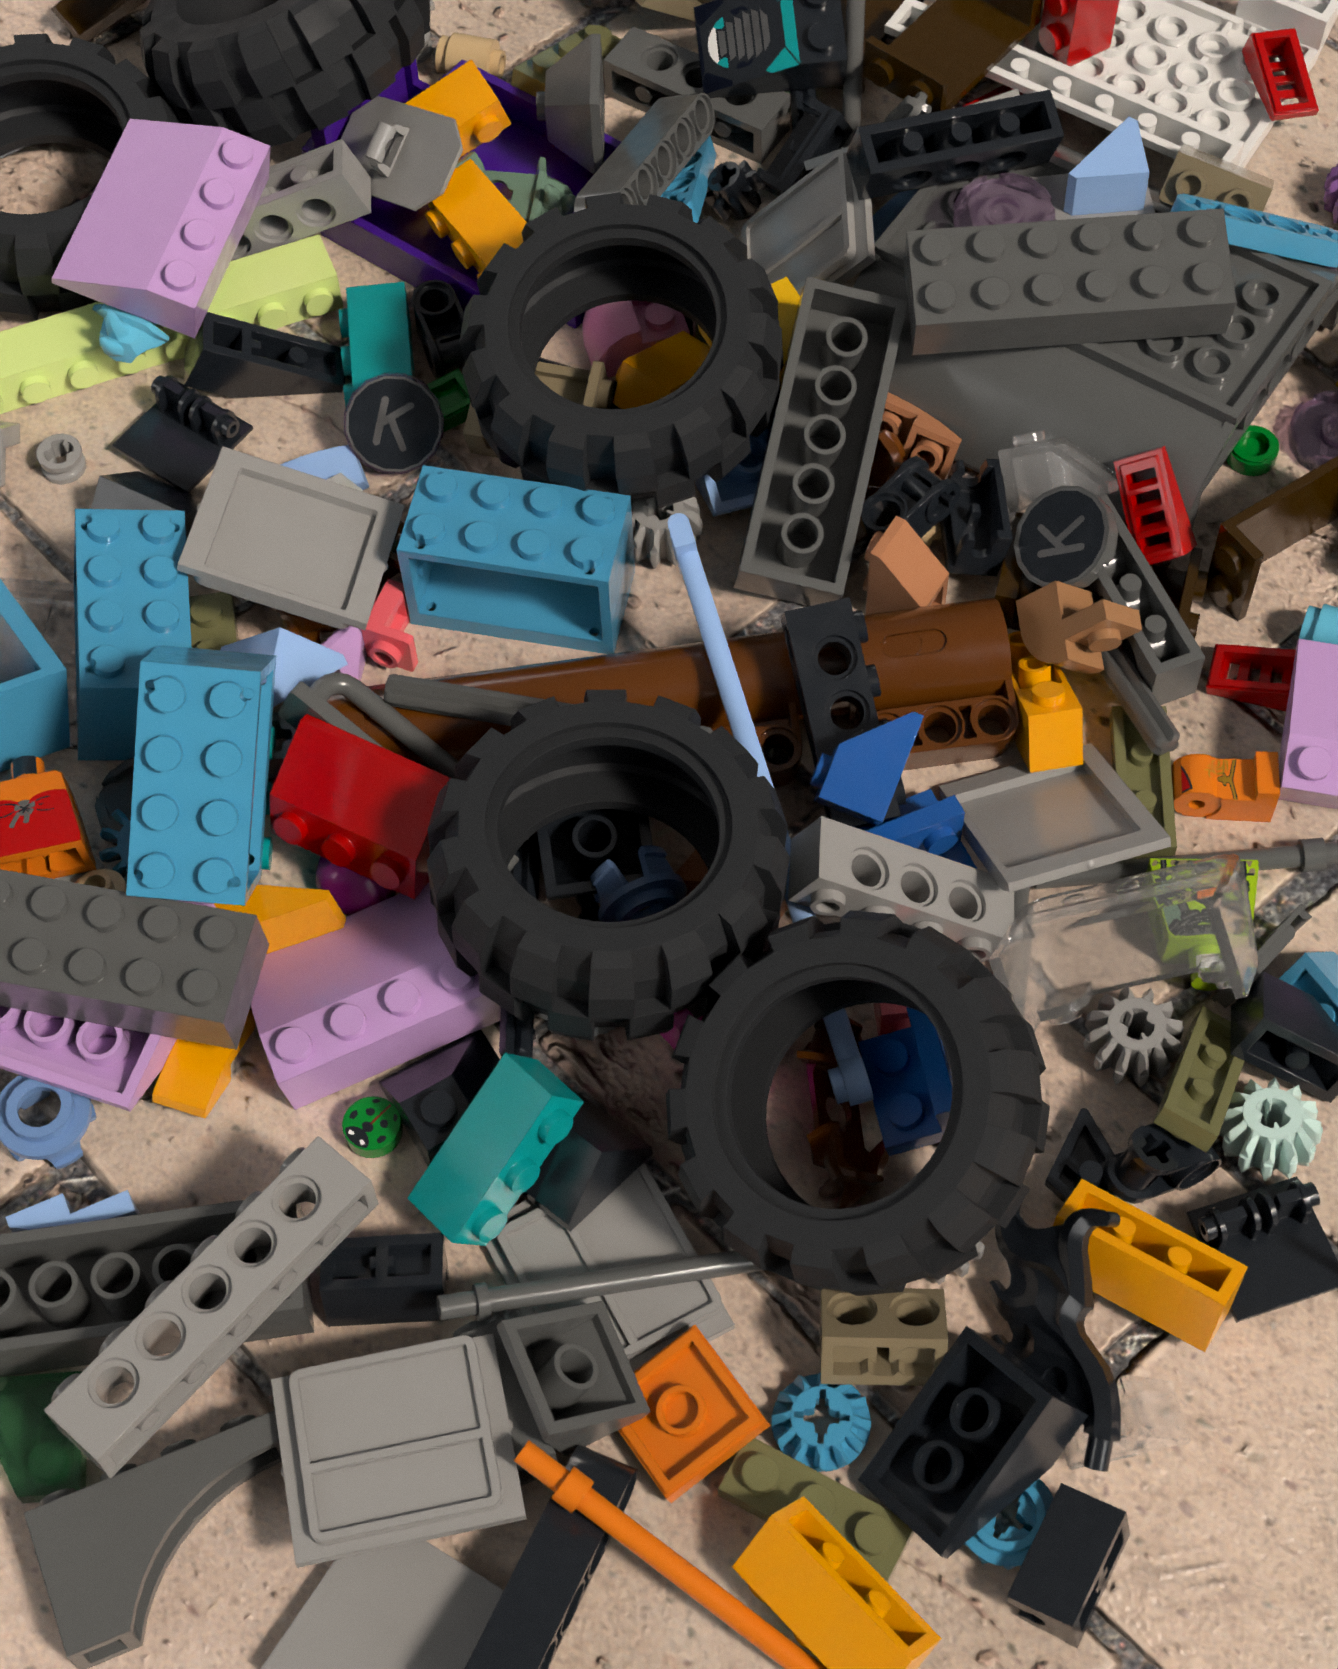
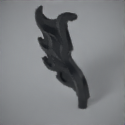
M1019 1207L1006 1229L998 1224L995 1225L998 1249L1006 1259L1011 1274L1010 1285L1006 1289L999 1280L989 1282L993 1303L999 1314L1008 1322L1013 1338L1012 1341L1008 1342L1003 1335L996 1334L991 1336V1339L1006 1347L1088 1415L1083 1422V1432L1089 1434L1083 1466L1092 1470L1108 1472L1113 1443L1121 1442L1119 1392L1110 1367L1086 1334L1084 1322L1087 1314L1094 1308L1092 1277L1088 1256L1089 1237L1093 1230L1098 1227H1117L1121 1221L1120 1216L1116 1212L1083 1208L1069 1215L1062 1225L1037 1229L1025 1223L1020 1216Z

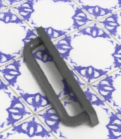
M339 672L325 674L313 682L310 687L303 682H299L288 694L278 712L279 716L295 729H297L300 720L306 714H309L382 747L327 702L333 695H342L435 771L456 779L455 765L459 762L456 758L364 683L349 674ZM516 855L513 856L508 865L509 871L519 861Z

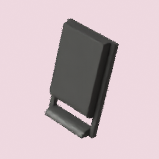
M1302 903L1268 935L1226 981V984L1211 998L1214 1002L1218 1001L1226 1009L1254 982L1294 938L1295 932L1312 918L1304 910L1305 906Z

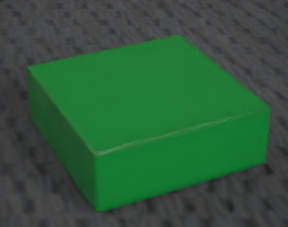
M459 369L423 386L433 396L441 414V433L466 422L471 401L464 376Z

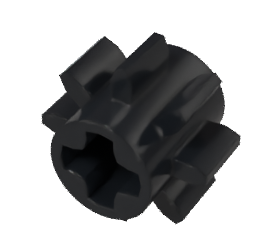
M743 160L739 165L731 161L724 162L715 167L708 177V186L711 191L706 193L705 201L723 222H726L730 216L735 220H744L758 210L762 203L758 191L766 187V184L746 160Z

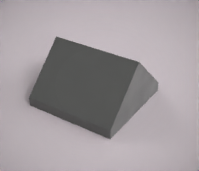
M603 1301L506 1319L496 1326L543 1441L563 1455L567 1456L573 1453L579 1445L587 1446L644 1418L651 1412Z

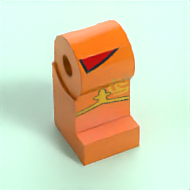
M1256 751L1253 759H1220L1205 754H1189L1178 758L1171 765L1174 810L1177 813L1213 820L1271 822L1280 797L1278 752Z

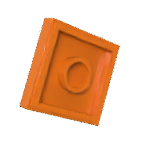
M694 1324L634 1371L651 1412L644 1418L618 1431L664 1497L672 1503L771 1425L700 1329Z

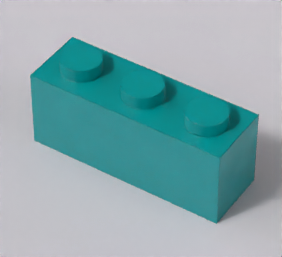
M405 282L346 287L347 308L338 310L342 338H349L350 342L349 346H341L344 376L352 375V384L343 385L346 413L353 396L368 382L384 376L406 377L415 382L411 321Z
M504 1053L407 1199L452 1243L486 1246L489 1241L498 1236L507 1222V1214L520 1195L536 1182L540 1174V1166L552 1148L568 1135L573 1126V1118L584 1101L538 1059Z

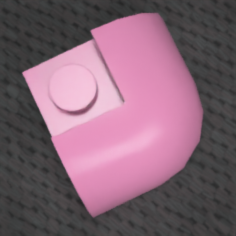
M619 301L600 305L585 311L582 322L584 346L590 364L592 366L593 361L604 362L608 378L616 376L619 366L627 357L633 356L681 331L690 334L685 317L681 312L647 301Z

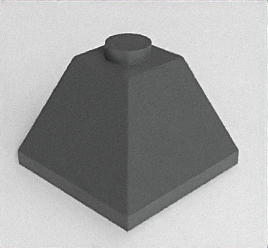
M590 34L546 71L545 92H536L537 121H546L548 142L593 175L604 163L605 97L601 34Z

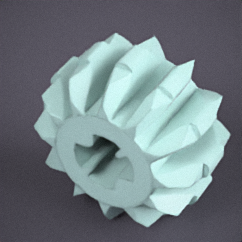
M1276 1077L1269 1082L1267 1088H1262L1250 1079L1248 1084L1244 1086L1243 1093L1234 1091L1220 1130V1136L1223 1137L1222 1148L1224 1156L1239 1157L1238 1166L1241 1173L1253 1166L1260 1168L1264 1181L1272 1175L1274 1169L1279 1170L1290 1179L1296 1173L1297 1165L1308 1167L1309 1163L1314 1159L1316 1146L1320 1143L1323 1133L1321 1122L1316 1120L1318 1114L1316 1101H1301L1302 1092L1299 1085L1288 1091L1279 1089L1280 1085Z

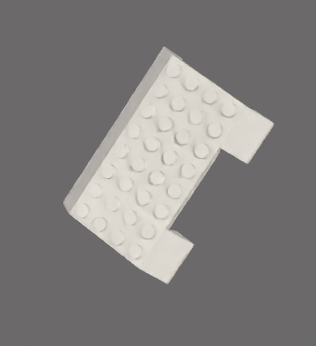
M905 0L886 23L884 32L897 38L936 0H924L923 2ZM1043 0L1040 23L994 66L985 77L1010 88H1018V91L1024 94L1051 89L1056 108L1111 132L1130 116L1138 121L1143 146L1175 159L1182 145L1185 144L1245 168L1276 122L1271 121L1245 65L1242 49L1251 33L1295 28L1309 74L1338 16V0H1239L1235 15L1199 0H1119L1110 48L1071 67L1058 62L1042 48L1038 41L1045 1ZM1270 58L1269 62H1279V59ZM1285 71L1272 72L1273 76L1286 75ZM1291 84L1276 86L1278 91L1293 89ZM1291 99L1280 101L1282 105H1287Z

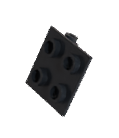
M160 375L154 379L151 385V392L155 394L156 403L112 447L186 493H190L214 469L222 446L234 449L253 430V426L235 416L233 411L213 403L211 398L205 395L202 396L196 389L184 386L174 376L168 375L164 377Z
M1296 1176L1187 1212L1186 1215L1199 1241L1248 1266L1230 1308L1236 1323L1338 1289V1260L1312 1208L1320 1204L1319 1193L1312 1182L1303 1184Z

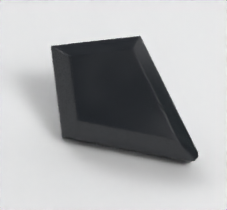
M1086 1108L1080 1110L1045 1181V1186L1064 1203L1081 1179L1114 1195L1106 1185L1103 1177V1168L1106 1162L1115 1154Z

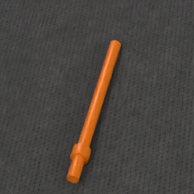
M530 1440L527 1441L514 1459L515 1463L554 1492L551 1499L571 1514L577 1509L784 1669H827L818 1660L591 1488L594 1481L575 1466L569 1471Z

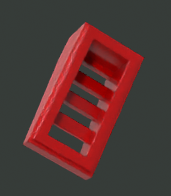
M1296 29L1251 33L1242 49V54L1247 70L1271 121L1315 116L1319 108ZM1278 58L1279 62L1270 63L1269 59ZM1285 71L1286 75L1273 76L1272 72ZM1291 84L1293 88L1278 91L1276 86ZM1297 98L1299 103L1282 105L1280 100Z
M1165 445L1115 460L1113 463L1127 528L1149 565L1184 556L1196 547L1197 542ZM1155 467L1156 477L1139 482L1135 481L1133 473ZM1159 489L1160 498L1142 502L1141 493ZM1164 510L1166 519L1149 523L1148 514ZM1169 532V541L1156 544L1154 535Z
M1215 644L1206 684V693L1286 712L1296 650ZM1231 663L1240 665L1237 680L1227 679ZM1252 668L1261 670L1259 682L1250 681ZM1274 673L1283 675L1281 683H1272Z

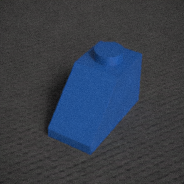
M911 712L838 744L831 756L821 753L809 783L819 788L814 802L875 826L883 823L924 715Z

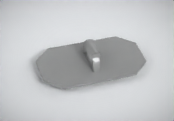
M377 96L352 113L341 137L371 177V196L414 211L444 194L463 152L459 130L454 118L381 96Z

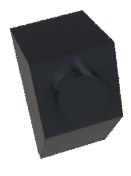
M1263 971L1231 1006L1230 1054L1294 1086L1299 1085L1300 1089L1331 1103L1338 1096V1026L1314 996Z

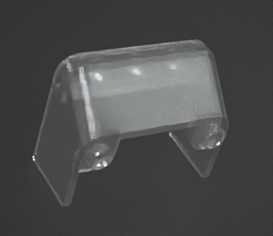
M1237 854L1217 855L1053 894L1032 901L1019 910L989 958L993 974L1012 993L1011 999L1023 1018L1032 1025L1034 1033L1042 1021L1049 1020L1051 1025H1062L1078 1019L1083 1014L1082 1008L1088 1005L1093 995L1123 989L1126 985L1133 987L1199 972L1203 982L1215 983L1219 989L1232 988L1235 999L1247 997L1259 965L1247 881L1240 858Z

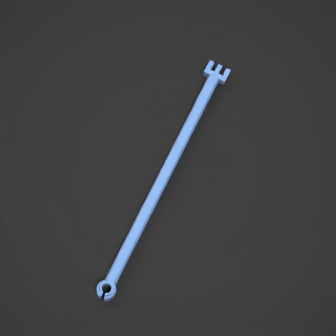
M675 513L669 517L667 522L674 555L685 583L733 737L757 761V777L765 776L773 786L699 557L689 519L682 513ZM787 830L785 850L790 856L791 839ZM789 859L785 901L792 923L810 916H815V913L810 907L788 901ZM845 1008L829 1014L823 1018L838 1067L827 1071L837 1104L849 1101L850 1106L874 1100L868 1075Z

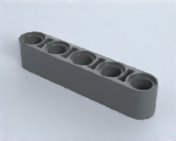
M701 92L658 99L579 191L575 198L574 212L586 209L585 197L621 192L624 204L646 205L650 194L661 196L714 129L715 112L710 97L706 93Z

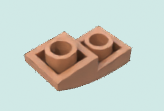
M888 392L880 431L888 430L897 435L906 453L903 458L904 462L914 456L921 457L929 464L930 471L941 479H946L962 439L928 413Z

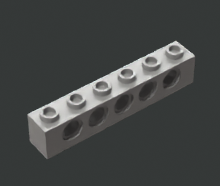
M319 1136L306 1148L301 1147L293 1151L283 1162L279 1175L262 1192L256 1191L249 1195L239 1206L235 1219L218 1236L208 1237L197 1247L191 1257V1264L174 1281L168 1280L159 1285L148 1297L145 1310L128 1327L122 1326L114 1330L102 1343L99 1349V1356L81 1374L75 1373L70 1375L57 1387L52 1395V1403L44 1412L58 1430L111 1479L379 1204L372 1181ZM311 1202L315 1204L313 1210L304 1217L290 1218L287 1216L290 1209L298 1203ZM258 1246H268L271 1248L268 1256L257 1263L243 1262L245 1255L251 1249ZM212 1291L226 1292L224 1300L218 1306L212 1309L198 1308L201 1299L206 1294ZM169 1336L181 1338L177 1348L170 1354L165 1356L153 1355L155 1346L162 1339ZM125 1382L134 1383L133 1390L127 1399L116 1404L106 1403L108 1394L115 1386Z

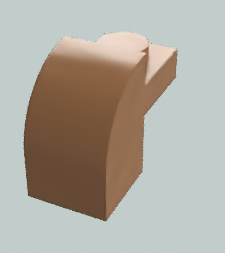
M1056 580L1016 601L1021 636L1032 656L1042 662L1083 674H1094L1104 671L1101 652L1118 648L1122 644V640L1142 631L1139 610L1105 599L1093 604L1092 592Z

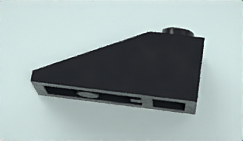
M210 312L206 313L196 337H190L185 346L184 386L230 398L339 393L343 391V385L345 384L341 347Z

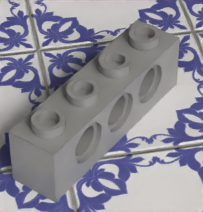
M343 139L269 167V179L231 261L313 236L321 231L371 213V177Z
M820 816L791 839L788 901L810 907L813 912L824 916L835 915L842 917L850 910L895 914L905 924L920 929L931 926L968 949L981 963L1014 942V892L1009 893L1000 889L988 872Z

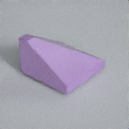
M353 626L337 629L321 645L344 655L348 665L335 672L349 674L361 681L367 658L362 631Z

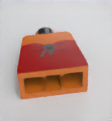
M28 755L14 759L10 765L11 779L0 782V869L52 879L97 870L96 861L78 804L63 773L57 770L45 772L44 761L36 756Z

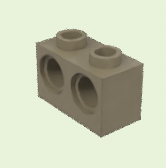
M904 1288L903 1292L864 1296L823 1289L820 1294L819 1325L820 1384L924 1386L948 1352L944 1289Z

